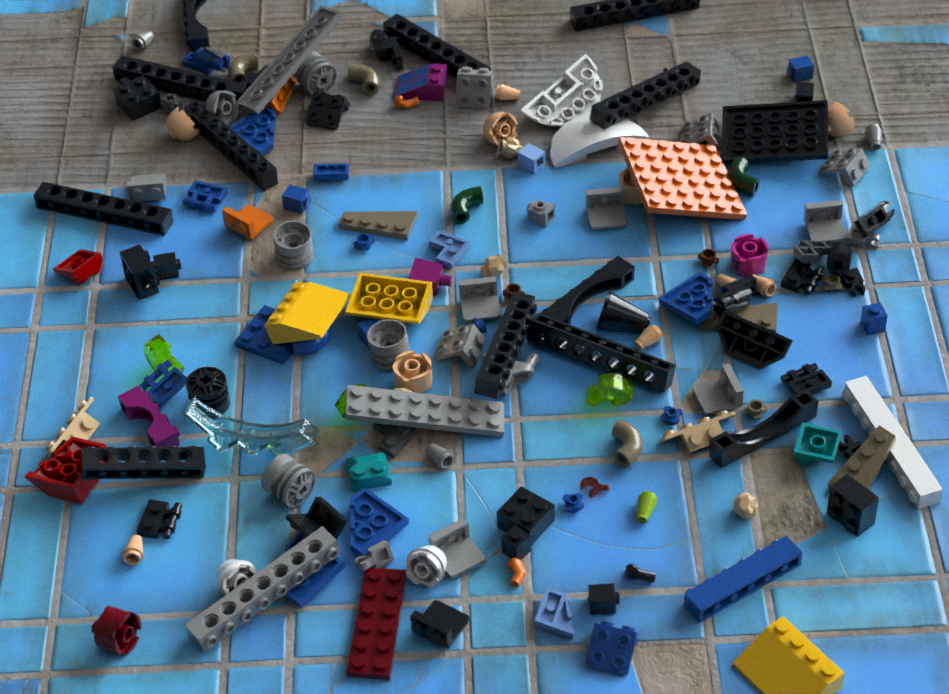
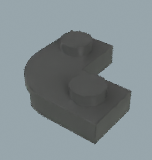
M804 240L800 241V245H794L793 253L800 262L810 264L811 262H818L820 256L828 255L830 247L824 241Z

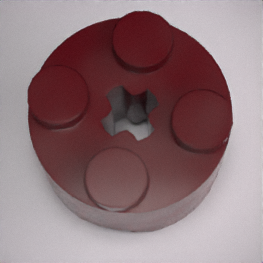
M107 606L98 621H94L91 627L96 646L120 655L129 654L139 640L136 634L137 630H141V619L132 612Z

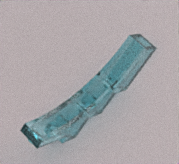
M195 397L189 400L184 412V416L209 435L207 441L220 452L238 445L250 456L265 449L271 451L275 456L281 454L291 456L314 445L319 431L306 418L291 423L274 425L237 420L209 408Z

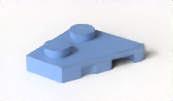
M547 587L533 625L573 639L575 631L572 628V616L568 608L567 594Z

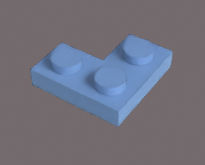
M438 230L429 240V246L441 250L436 257V263L452 269L470 247V241Z

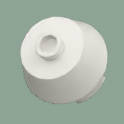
M427 545L414 549L409 553L406 560L408 569L406 574L414 584L418 585L420 583L428 585L427 588H430L443 580L447 559L439 548Z
M229 559L223 562L216 573V580L223 596L227 595L255 575L257 571L253 564L249 561Z

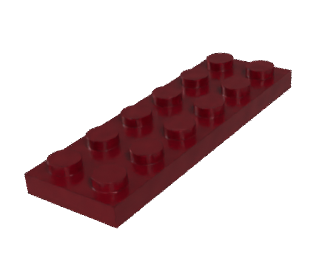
M369 568L364 571L346 671L347 677L391 679L407 581V570Z

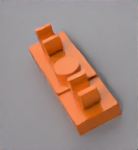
M292 76L266 105L275 111L276 115L282 113L297 83Z

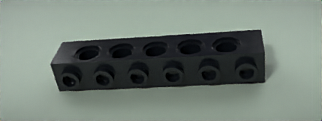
M197 446L81 448L80 454L81 480L203 478L206 469L204 447Z

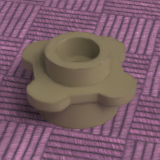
M832 273L822 278V282L825 284L824 289L827 291L841 290V278Z
M756 399L751 400L748 403V407L744 408V413L754 419H761V415L767 412V407L763 402Z

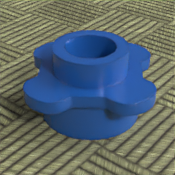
M361 233L357 235L353 246L366 251L370 249V245L375 241L369 234Z
M473 317L474 325L482 334L486 333L487 330L482 318L476 320Z
M665 406L664 413L661 414L660 419L667 425H676L679 423V417L683 414V411L671 406Z
M582 494L563 495L562 499L565 501L564 509L570 513L582 510L584 508Z

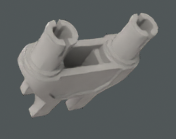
M487 351L484 352V354L482 355V361L484 360ZM529 353L525 362L515 361L508 381L505 380L504 391L499 394L506 396L513 386L530 380L534 375L535 366L540 361L539 355Z

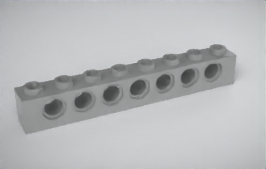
M323 526L186 623L185 627L190 638L203 652L214 647L224 637L232 634L242 624L251 620L253 616L266 609L278 598L284 596L293 587L302 583L304 579L317 572L329 561L335 559L341 553L337 540Z

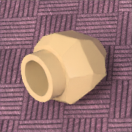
M507 137L505 140H500L498 152L502 153L506 158H515L523 146L519 144V140Z
M500 254L487 257L484 265L480 268V274L483 277L496 276L498 278L504 271L507 263Z
M747 492L738 494L733 501L734 511L744 520L751 519L758 512L755 497Z

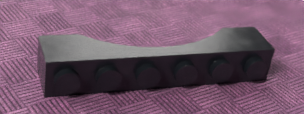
M183 0L186 46H190V52H196L200 47L205 48L207 46L210 48L208 29L196 19L198 10L206 0Z
M620 256L615 257L563 297L557 299L551 306L545 308L540 314L571 325L573 314L584 301L605 291L622 289L634 280L635 266Z
M807 389L802 390L791 396L774 414L761 423L742 431H725L710 439L709 456L720 468L734 462L801 426L802 422L806 423L817 416L818 400Z

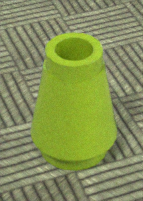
M642 491L638 495L637 521L641 523L648 522L658 503L656 494L650 491Z

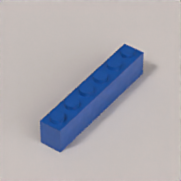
M787 535L781 539H776L767 547L758 549L753 555L742 558L737 564L723 569L714 577L707 578L700 585L689 588L684 594V607L701 623L800 566L802 551Z

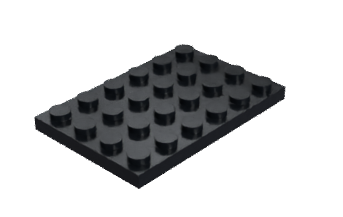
M828 100L723 106L722 162L724 165L731 164L736 157H743L749 163L828 159Z

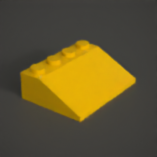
M359 273L345 315L382 320L393 319L405 323L420 324L429 312L433 300L432 282Z
M297 282L293 284L264 325L272 344L322 339L350 298L349 293L312 282Z
M783 616L766 627L732 664L762 694H835L842 689L845 674Z

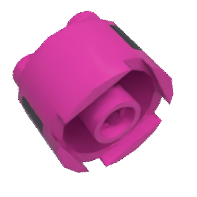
M744 234L734 239V243L731 245L730 264L733 270L738 273V276L744 278L766 271L769 248L767 242L762 237H759V239L754 238L753 234Z

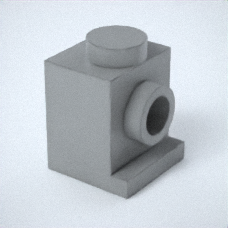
M537 199L534 203L530 202L527 206L528 220L545 228L556 217L554 203L550 205Z

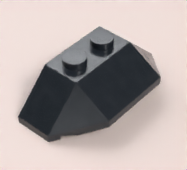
M724 310L716 326L725 353L760 370L784 359L793 343V340L726 310Z

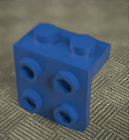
M601 621V624L594 623L586 665L591 668L627 675L630 670L635 642L638 643L640 634L635 632V628L623 625L622 629L614 627V623Z

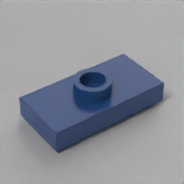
M314 164L313 180H349V164Z

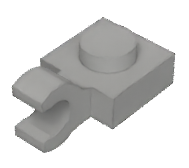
M851 226L846 237V243L864 246L867 243L872 248H878L880 234L871 233L863 238L858 228Z
M383 540L367 549L369 555L357 557L354 561L357 568L361 567V570L365 571L371 566L380 568L393 561L394 558L389 542Z

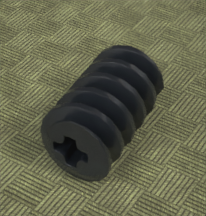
M835 242L829 248L826 265L829 272L833 275L842 276L849 271L852 256L849 244Z

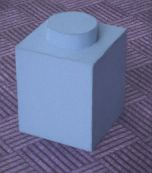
M530 143L518 151V166L535 174L545 165V151Z

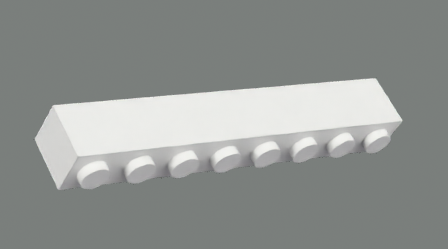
M864 376L845 382L844 391L842 392L843 399L851 406L852 412L860 420L862 428L871 435L880 425L896 436V441L886 461L890 471L895 473L900 486L904 487L908 493L909 500L914 502L917 509L940 503L942 487L868 377Z

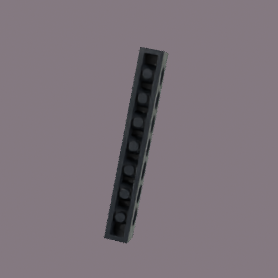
M604 0L570 7V22L575 31L699 9L700 0Z
M395 14L383 22V28L388 37L396 36L399 45L432 64H447V73L457 78V73L462 67H471L472 70L488 68L491 71L489 66L399 14Z
M123 55L112 67L114 79L117 81L124 77L131 81L143 75L159 91L205 102L210 94L216 91H230L234 93L240 84Z
M687 61L593 104L591 106L590 120L603 129L609 128L699 85L701 70Z
M199 100L184 107L185 113L195 124L192 127L195 130L198 128L199 134L258 187L266 191L278 184L276 167L220 118L206 110L205 105Z
M42 182L33 195L36 208L162 236L166 235L174 222L172 210L169 208L48 182Z
M513 292L477 374L474 394L497 399L499 393L504 391L505 380L508 381L510 371L514 367L515 358L518 357L520 347L523 345L524 336H527L529 320L536 314L537 304H534L535 296Z
M537 313L529 320L526 340L533 342L535 345H542L551 351L563 353L569 358H576L587 365L597 366L603 371H610L621 378H628L639 385L649 386L658 392H665L672 385L676 365L540 313Z

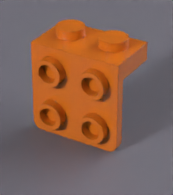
M246 205L238 212L227 206L222 210L224 226L250 240L255 238L274 221L273 216L252 205Z

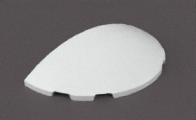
M583 55L564 72L561 78L547 90L539 93L520 112L538 123L554 127H562L565 123L576 117L591 114V106L601 101L600 98L603 91L602 80L599 79L597 74L598 68L589 56Z
M586 114L568 121L555 133L551 142L550 158L555 169L585 160L589 153L612 146L620 149L618 145L620 137L649 139V136L640 126L628 119L603 129L590 120V114Z

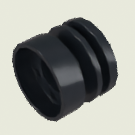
M202 367L188 375L185 382L190 409L195 416L203 419H213L223 415L229 409L231 404L226 375L222 370L216 367Z

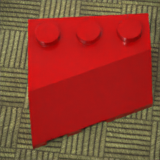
M71 437L54 451L55 455L48 461L43 460L38 464V469L33 473L29 471L24 476L48 496L82 504L99 479L81 480V448H107L106 444Z

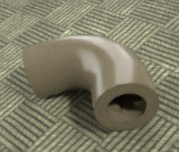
M254 51L245 53L231 62L228 68V78L230 81L241 83L246 76V71L258 67Z
M349 64L348 80L360 81L363 83L362 89L366 94H376L380 86L379 75L368 66Z
M620 419L612 429V436L620 440L623 445L614 453V456L621 466L628 468L641 454L643 440L639 431L634 426Z

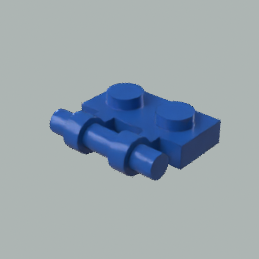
M195 180L187 191L188 197L191 198H184L183 204L188 205L189 208L203 209L205 212H216L218 206L213 203L221 204L228 191L226 187Z
M168 359L163 364L160 363L156 366L157 369L150 376L147 375L139 385L143 391L149 386L152 387L147 393L161 408L186 385L187 379L176 366L170 371L168 370L173 365ZM163 374L164 377L156 383L155 381Z

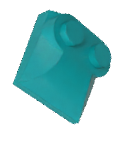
M802 422L793 457L798 463L803 465L810 464L813 461L834 463L842 431Z
M385 452L346 458L352 491H358L364 487L369 489L392 485Z

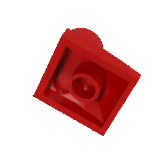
M80 249L54 267L53 270L56 273L70 277L73 284L81 285L87 282L90 276L101 271L103 257L99 252Z

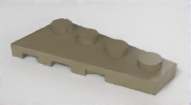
M343 212L338 226L342 230L408 240L418 217V212Z
M777 303L749 305L747 308L738 309L733 312L737 316L776 332ZM712 309L711 317L700 323L699 330L717 331L716 326L721 316Z
M879 425L827 483L828 487L830 488L843 476L849 474L870 490L875 477L880 472V467L896 441V436Z

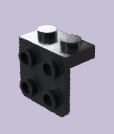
M313 92L306 123L311 126L336 130L339 128L343 109L349 110L350 103L343 95Z
M321 496L315 497L307 514H287L285 518L293 529L298 530L303 535L304 539L323 526L337 540L347 522V519Z
M434 600L423 614L415 610L410 616L412 632L446 649L450 648L469 623V616L438 600Z

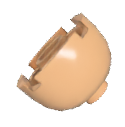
M838 102L828 105V134L833 137H843L855 127L853 116L849 117L847 114L849 110Z
M179 107L175 108L168 115L166 125L169 130L167 133L172 139L177 138L180 141H188L200 133L198 128L195 130L192 127L195 124L183 110L179 112Z
M496 112L491 114L486 119L483 127L487 141L498 146L501 139L505 140L507 137L516 138L517 131H515V125H517V121L510 113Z

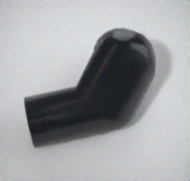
M628 564L626 566L625 575L629 579L654 583L656 578L655 572L639 569L635 564Z

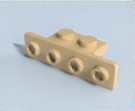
M93 397L88 402L84 400L77 409L80 411L78 415L73 414L67 421V424H69L67 429L63 427L56 435L59 438L56 443L52 441L45 450L48 452L45 456L47 461L61 443L64 444L71 437L89 440L101 423L86 413V410L94 401Z
M727 410L717 413L713 419H710L708 416L698 420L699 424L692 426V423L680 427V431L674 432V429L663 433V437L658 441L662 444L681 437L688 454L706 448L710 445V439L723 433L719 423L732 418L735 412L728 413Z

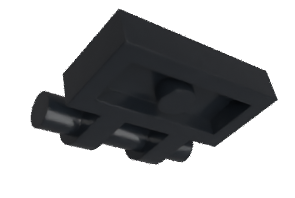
M795 259L782 279L780 287L797 293L802 288L804 293L809 295L816 289L817 282L822 279L825 268L818 266L817 269L812 270L813 264H805L800 262L799 259Z
M816 363L811 365L805 364L795 371L792 369L780 377L783 383L788 382V389L793 395L804 389H807L811 394H815L832 387V381L822 369L818 370Z
M149 499L136 530L137 535L157 539L159 533H163V538L170 539L171 534L176 530V521L181 517L182 504L176 502L174 507L169 509V502Z

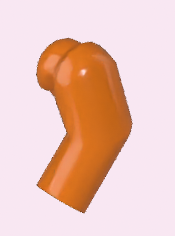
M400 95L394 97V104L399 108L409 109L420 105L418 97L409 100H403V97Z
M512 558L507 562V567H510L509 570L514 572L510 585L518 588L526 574V570L520 559Z

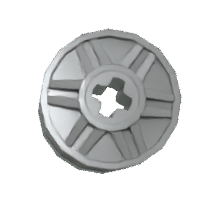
M313 51L308 59L297 69V72L293 74V77L313 94V92L320 93L330 90L336 81L337 71L322 55Z
M287 221L276 227L273 240L275 257L278 264L290 270L301 269L310 264L313 259L312 232L309 226L300 221Z
M386 319L373 324L369 328L367 340L372 363L381 370H393L395 358L403 352L410 351L406 327L400 321Z
M281 454L275 457L266 467L262 475L261 485L266 492L277 497L282 503L290 508H295L301 505L311 494L315 486L316 476L312 470L306 468V466L300 464L288 454Z

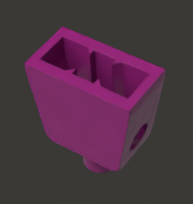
M415 258L408 278L432 282L433 296L439 294L441 286L451 287L453 281L452 276L444 275L442 264L420 258Z

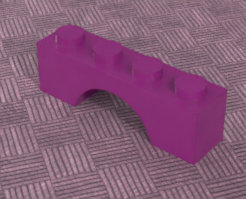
M136 386L118 396L121 410L130 421L141 419L152 423L151 427L147 430L151 446L177 447L180 445L178 439L180 433L177 427H172L167 415H162L156 402L152 403L147 391L143 392L139 386Z

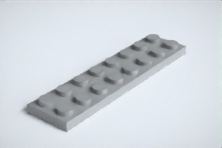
M321 5L237 100L239 107L259 114L266 104L275 97L280 88L286 84L287 80L297 72V69L308 59L309 55L318 48L330 31L339 24L340 20L344 17L342 12Z
M348 385L345 420L503 437L504 403Z

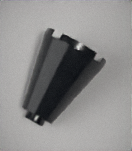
M608 291L597 327L643 332L644 328L646 329L649 326L651 318H648L649 314Z

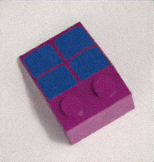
M428 64L398 75L394 97L400 95L403 97V100L418 97L419 101H444L447 86V64Z

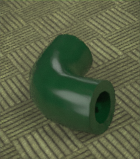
M736 157L728 171L729 179L737 190L755 196L760 180L746 174L750 165L745 158Z
M481 186L462 190L454 197L450 205V213L454 223L463 224L467 222L470 218L468 208L473 205L483 204Z

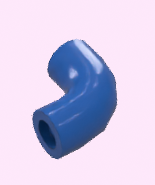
M332 324L322 339L293 342L294 355L311 354L322 349L330 340Z

